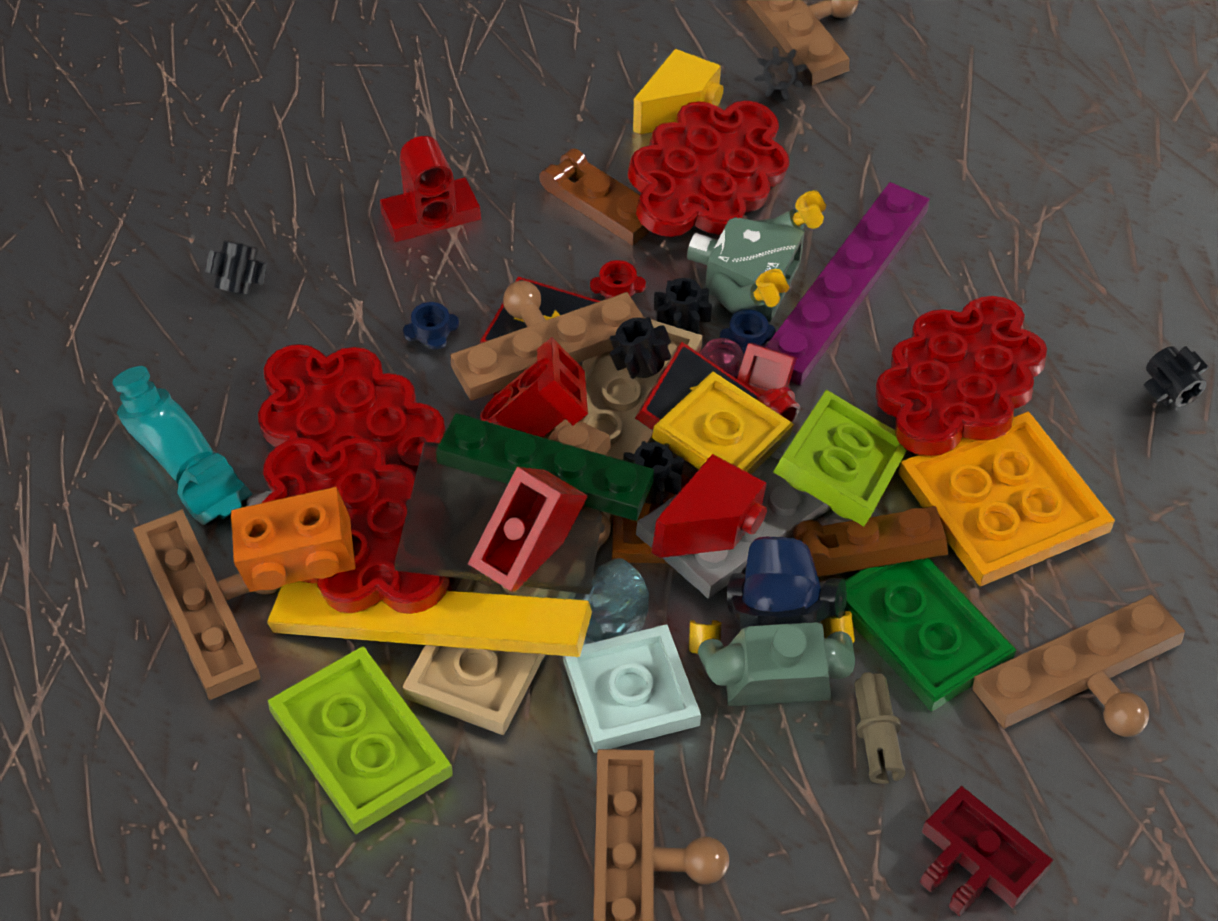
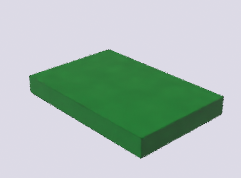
M929 558L863 569L845 580L847 592L845 611L852 613L853 627L931 712L972 687L975 676L1003 664L1015 656L1017 649Z

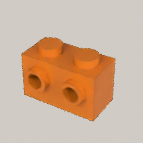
M337 487L231 510L234 564L249 592L274 590L286 584L313 578H328L336 573L355 569L350 516Z

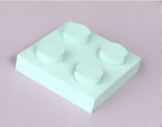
M667 624L583 645L580 657L563 656V662L593 753H597V749H612L700 726L701 713Z

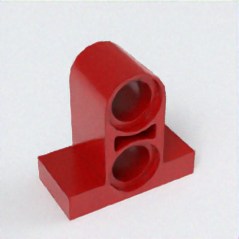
M417 136L404 144L400 151L403 194L380 199L381 213L395 243L481 220L480 205L466 177L454 180L452 170L438 142L433 137Z
M551 337L537 348V361L486 404L481 412L480 419L539 437H544L565 419L574 426L588 414L585 370Z

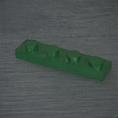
M455 413L436 449L437 464L509 484L517 467L546 470L588 495L583 506L637 521L653 484L654 469L458 413Z

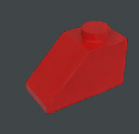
M712 454L656 519L651 553L659 558L734 549L746 533L753 535L761 526L767 513V507L762 505L767 483Z
M517 467L468 564L509 591H517L564 543L588 495L546 470Z

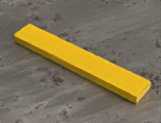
M299 581L281 586L267 623L273 633L580 657L592 610L587 600L446 591L445 596L436 605L423 612L413 614L400 613L380 600L377 604L364 611L346 613L339 612L326 603L317 583Z

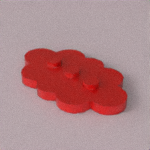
M699 101L682 106L675 122L662 123L657 126L652 133L649 146L636 150L628 166V179L632 186L641 192L636 206V215L640 223L649 231L660 236H680L688 232L693 226L708 233L721 235L730 219L735 217L743 219L745 212L756 211L763 207L770 192V187L776 186L783 181L790 164L789 156L785 149L774 141L779 130V122L775 114L766 106L754 101L734 102L725 110L711 103Z
M985 296L970 301L961 312L945 309L929 311L914 321L912 338L903 340L893 347L891 368L885 370L878 377L875 398L877 405L885 413L897 418L895 434L898 442L906 450L925 456L942 455L953 450L960 443L962 437L980 441L993 440L1005 435L1011 429L1014 409L1026 405L1032 399L1034 377L1044 370L1047 347L1044 340L1037 334L1023 329L1025 315L1022 308L1015 302L1004 297Z
M296 344L285 346L275 351L267 359L264 366V379L271 395L262 403L259 409L258 422L261 433L268 443L276 447L287 440L308 438L317 441L328 450L343 440L357 437L370 439L379 444L389 464L405 465L414 471L421 484L423 495H430L437 499L441 497L444 480L442 467L440 464H437L436 449L446 432L444 418L438 410L430 405L417 403L415 389L410 380L402 375L383 373L381 361L376 354L358 347L342 348L326 357L312 346Z
M358 437L343 440L328 450L313 439L296 438L283 442L268 454L263 465V474L272 493L262 503L337 487L350 516L355 569L336 573L328 578H313L302 581L317 583L323 598L330 607L339 612L355 613L364 611L382 600L387 606L397 612L413 614L433 607L445 596L449 586V575L445 562L439 553L450 542L453 533L452 520L442 501L433 496L422 494L421 484L412 469L405 465L389 464L379 444L370 439Z

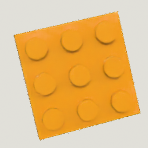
M1029 411L1013 417L1011 429L1001 437L983 441L962 437L960 443L947 453L934 456L916 455L900 463L899 476L922 508L936 506L948 544L979 587L1110 533L1115 521Z

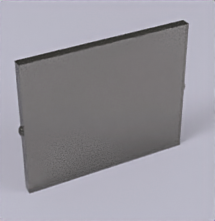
M424 441L411 498L406 502L408 510L394 563L395 570L497 583L470 566L468 562L508 484L437 464L436 449L439 443ZM583 506L564 543L521 586L591 595L600 534L605 530V525L602 522L604 512Z

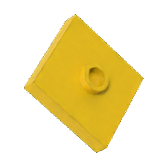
M713 371L654 426L651 438L661 444H669V449L673 453L682 457L697 469H700L707 459L714 454L752 475L791 436L794 424Z

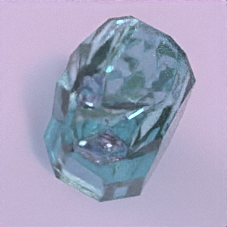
M623 558L613 559L597 568L593 578L586 586L585 600L589 601L592 610L586 636L593 642L641 630L648 615L649 591L643 577L636 568Z

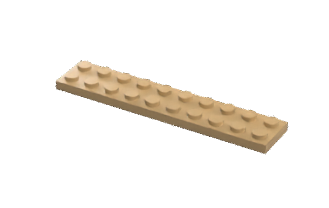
M651 320L654 328L661 325L665 326L671 343L668 345L671 355L681 342L700 353L702 349V335ZM611 351L583 361L581 367L585 370L588 414L580 421L610 435L611 449L605 454L606 456L623 460V454L625 452L634 454L637 448L641 446L642 441L646 443L655 441L651 438L653 431L636 420L635 416L669 360L665 361L663 368L657 374L648 378L636 377L635 379H631L627 368L616 370L609 354ZM557 425L554 429L547 433L543 438L547 439L559 425ZM603 512L607 516L611 527L614 514ZM568 534L564 543L517 591H509L497 582L488 587L467 575H464L456 591L574 599L600 547L591 550L580 548L574 544ZM425 645L402 686L404 699L504 736L545 654Z

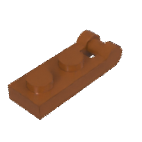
M571 148L561 156L558 165L551 164L540 172V182L549 193L630 245H635L651 232L640 223L636 215V206L640 194L590 164L580 150ZM572 177L577 181L574 183L569 178Z
M936 506L920 509L913 508L903 512L870 517L864 527L853 520L823 526L817 521L806 520L800 522L793 531L794 539L802 541L810 549L818 577L948 555L947 538Z

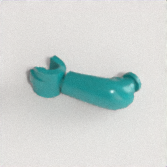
M136 366L118 374L112 383L116 391L121 392L119 398L122 405L117 411L120 421L128 433L178 484L177 494L194 519L200 524L205 525L216 517L224 519L231 515V510L241 508V502L252 496L253 493L239 479L226 458L212 450L202 432L184 409L171 398L169 392L166 389L156 388L152 381H148L150 379L148 369L144 366Z

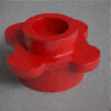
M622 260L607 262L601 267L599 277H594L590 281V290L595 294H602L606 299L626 292L632 297L635 293L644 292L646 288L645 279L637 276L635 267Z

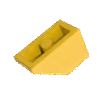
M674 49L634 98L633 132L640 135L652 133L662 123L675 122L681 107L688 103L700 101L718 106L724 91L723 85H720L721 65Z

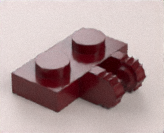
M961 785L925 821L922 833L944 851L928 867L919 882L932 892V890L942 885L956 864L959 863L972 876L952 895L948 907L960 917L979 898L986 887L1014 909L1050 870L1054 860Z

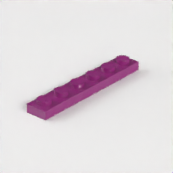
M889 182L765 346L798 357L790 380L791 382L802 385L928 212L930 198Z

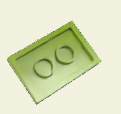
M825 390L773 472L784 478L794 489L809 493L830 506L839 516L852 519L864 527L907 450L898 442L895 430L832 392Z
M364 646L267 700L271 714L355 835L453 776L451 763Z

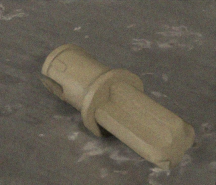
M863 673L854 683L861 719L856 728L858 736L864 739L870 770L869 778L873 783L887 784L889 783L887 771H892L893 780L896 782L906 775L897 733L901 730V723L897 717L893 716L886 677L882 673Z

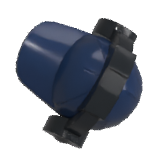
M766 536L754 539L748 551L746 574L734 573L727 587L729 612L734 613L735 620L741 624V630L749 626L820 623L825 618L840 619L845 611L847 600L845 580L843 578H828L821 588L808 546L800 540L786 537Z

